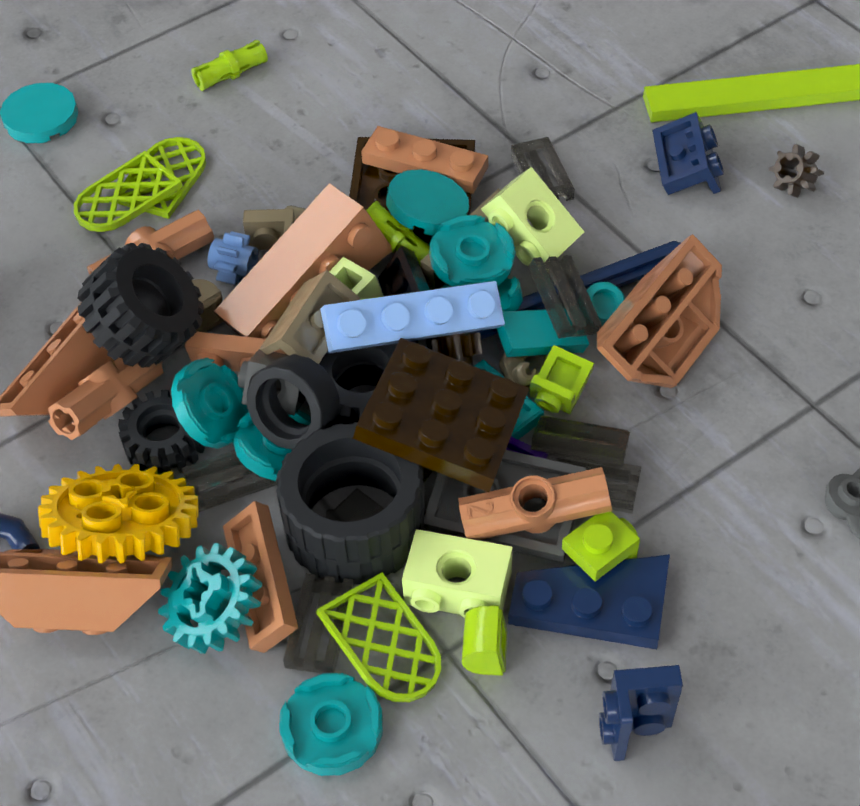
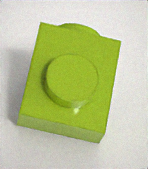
M553 345L539 374L534 375L530 382V397L535 398L534 402L549 412L558 413L561 410L571 414L593 371L594 363Z
M611 511L594 515L564 537L562 540V550L596 582L623 560L637 558L640 538L629 521L624 518H618Z

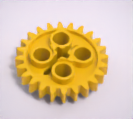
M115 464L111 471H105L102 467L96 466L94 474H88L81 470L77 471L78 479L63 477L61 478L62 486H50L49 495H42L41 505L38 506L42 538H48L50 547L61 546L62 555L78 551V560L80 561L87 559L91 555H97L98 563L101 564L109 556H116L117 561L121 564L126 561L129 555H134L141 561L145 560V552L148 551L163 555L164 545L178 548L180 546V538L191 537V528H197V518L199 517L198 496H195L194 486H186L185 478L174 479L172 471L158 475L157 467L155 466L146 471H140L139 464H134L129 470H123L120 464Z

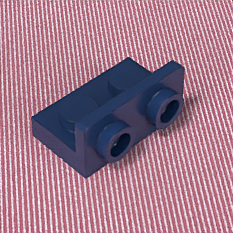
M697 112L652 130L662 186L668 195L707 181L713 194L721 192L719 176L724 175V169L717 152L713 153V148L718 147L717 138L710 124L704 126Z
M679 665L614 670L610 691H603L602 694L604 712L599 713L601 741L603 745L611 744L614 761L625 760L631 731H634L636 735L650 736L663 732L665 728L672 727L683 687Z

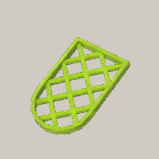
M174 137L164 139L155 143L147 150V153L157 161L163 160L165 168L172 174H174L173 171L187 167L190 174L177 177L181 182H187L182 189L180 188L159 202L162 208L153 206L145 212L169 219L203 173L207 164L205 151L198 142L190 138ZM171 146H178L179 148L167 153L164 151L165 148ZM197 150L201 157L189 160L186 153ZM182 155L184 162L170 165L168 158ZM148 161L146 164V168H151L149 165L150 163ZM199 163V165L194 171L192 165ZM129 174L124 182H136L138 174ZM144 174L143 180L150 178L151 182L156 180L154 176H157V174ZM122 188L120 196H133L134 188L133 191L127 193L125 192L128 188ZM141 188L139 196L153 191L154 188ZM169 200H173V201L171 202V204H170V205L168 206V208H167V205H166L165 202H166V201H169ZM122 202L118 204L130 207L131 202ZM137 202L136 207L142 204L143 202Z
M143 151L83 190L74 202V215L80 226L89 231L105 232L115 230L182 188L183 185L180 179L149 153ZM147 161L155 168H146ZM125 174H138L136 182H123ZM144 174H157L155 181L142 182ZM164 175L170 181H161L162 176ZM160 187H166L165 189L159 192ZM134 188L133 196H120L121 189ZM154 188L152 196H139L140 189ZM102 189H115L114 196L101 197ZM131 202L129 210L116 211L118 203ZM137 202H143L142 204L136 207ZM83 203H92L91 211L80 212V208ZM112 203L110 211H97L98 204ZM95 217H108L106 223H94Z
M383 572L317 609L316 614L361 675V678L378 696L392 702L410 703L425 697L435 687L441 672L440 652L431 636ZM376 585L374 597L361 595V593ZM382 587L394 602L380 599ZM348 601L346 614L331 611ZM354 601L372 605L370 619L352 615ZM378 606L396 610L394 624L376 621ZM402 613L414 629L400 626ZM330 618L344 621L342 634ZM350 623L368 626L366 641L347 637ZM374 628L392 632L390 646L372 643ZM399 633L417 637L414 652L396 648ZM422 641L428 647L431 655L421 654ZM350 646L364 649L362 662ZM370 650L388 654L386 669L367 665ZM394 656L413 659L410 674L392 671ZM419 661L434 664L435 673L432 679L417 676ZM370 674L384 676L383 687ZM390 678L409 682L407 694L394 693L388 690ZM415 684L425 685L423 689L414 692Z

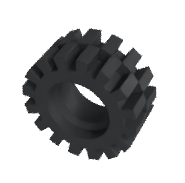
M161 390V397L155 398L153 391L145 393L147 397L145 402H142L137 397L132 401L134 410L126 407L122 412L124 419H119L118 423L119 436L129 463L139 464L140 471L148 470L153 466L157 467V472L162 470L163 473L171 471V468L175 467L178 468L180 473L186 471L185 462L188 460L194 465L199 460L197 452L203 453L205 446L190 437L179 423L172 406L169 390ZM162 426L180 428L175 435L166 440L151 441L146 439L151 431Z

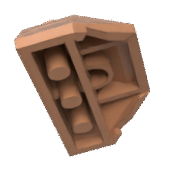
M693 234L690 235L638 282L597 332V349L627 381L673 388L680 382L720 329L721 294L719 279L722 278V265Z
M78 306L0 395V417L50 416L48 408L79 387L77 384L79 381L108 361H115L107 355L108 351L103 346L98 348L93 342L95 337L92 333L85 331L82 325L85 322V318L79 316Z
M11 549L0 552V615L14 628H33L34 631L39 633H50L57 630H79L87 635H100L106 632H114L161 588L172 568V557H157L146 554L145 560L141 561L134 555H129L126 561L120 564L116 556H109L101 564L98 563L97 555H91L83 561L78 560V551L67 555H62L59 549Z

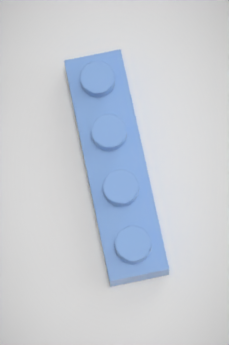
M496 281L328 304L320 308L329 353L398 343L400 338L415 341L494 329L505 325Z

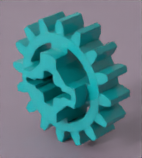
M214 543L211 551L203 546H198L196 558L193 560L185 555L180 558L183 568L179 573L170 570L168 577L173 583L170 588L160 590V595L166 597L168 603L158 609V614L168 619L162 628L165 632L174 636V642L201 654H205L209 647L220 652L224 649V638L228 637L235 642L240 640L238 628L241 624L252 626L254 621L247 614L249 609L261 606V601L252 595L253 592L262 587V582L253 577L257 567L246 560L247 556L232 547L227 549L219 543ZM221 570H228L230 576L222 575ZM190 620L198 622L199 627H193Z

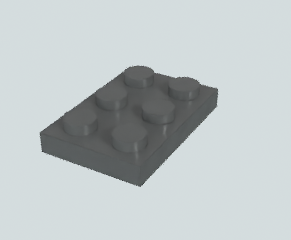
M506 450L490 491L513 487L520 479L527 476H540L549 479L586 471V468ZM437 473L424 517L425 530L466 538L458 498L481 494L486 491ZM533 498L524 504L523 509L529 512H536L541 510L547 502L541 498ZM575 519L556 523L550 530L543 533H530L523 530L479 541L512 546V551L564 563L566 553L562 550V540L572 532Z

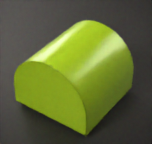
M499 606L475 607L465 614L462 665L472 673L503 676V672L506 671L508 631L502 609Z

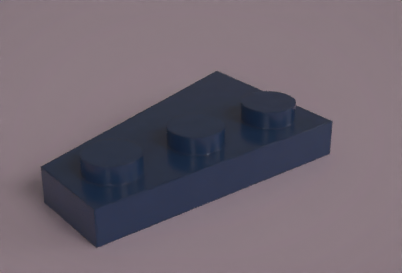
M670 554L625 559L596 582L578 565L517 572L508 614V625L657 650Z

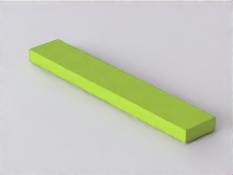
M860 64L645 86L643 99L651 122L678 120L697 112L699 117L857 101L860 100Z

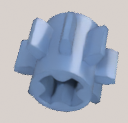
M231 231L230 233L225 232L223 239L215 238L213 240L207 262L210 269L218 270L217 281L233 285L236 282L240 283L243 277L258 263V248L248 246L250 241L249 235Z

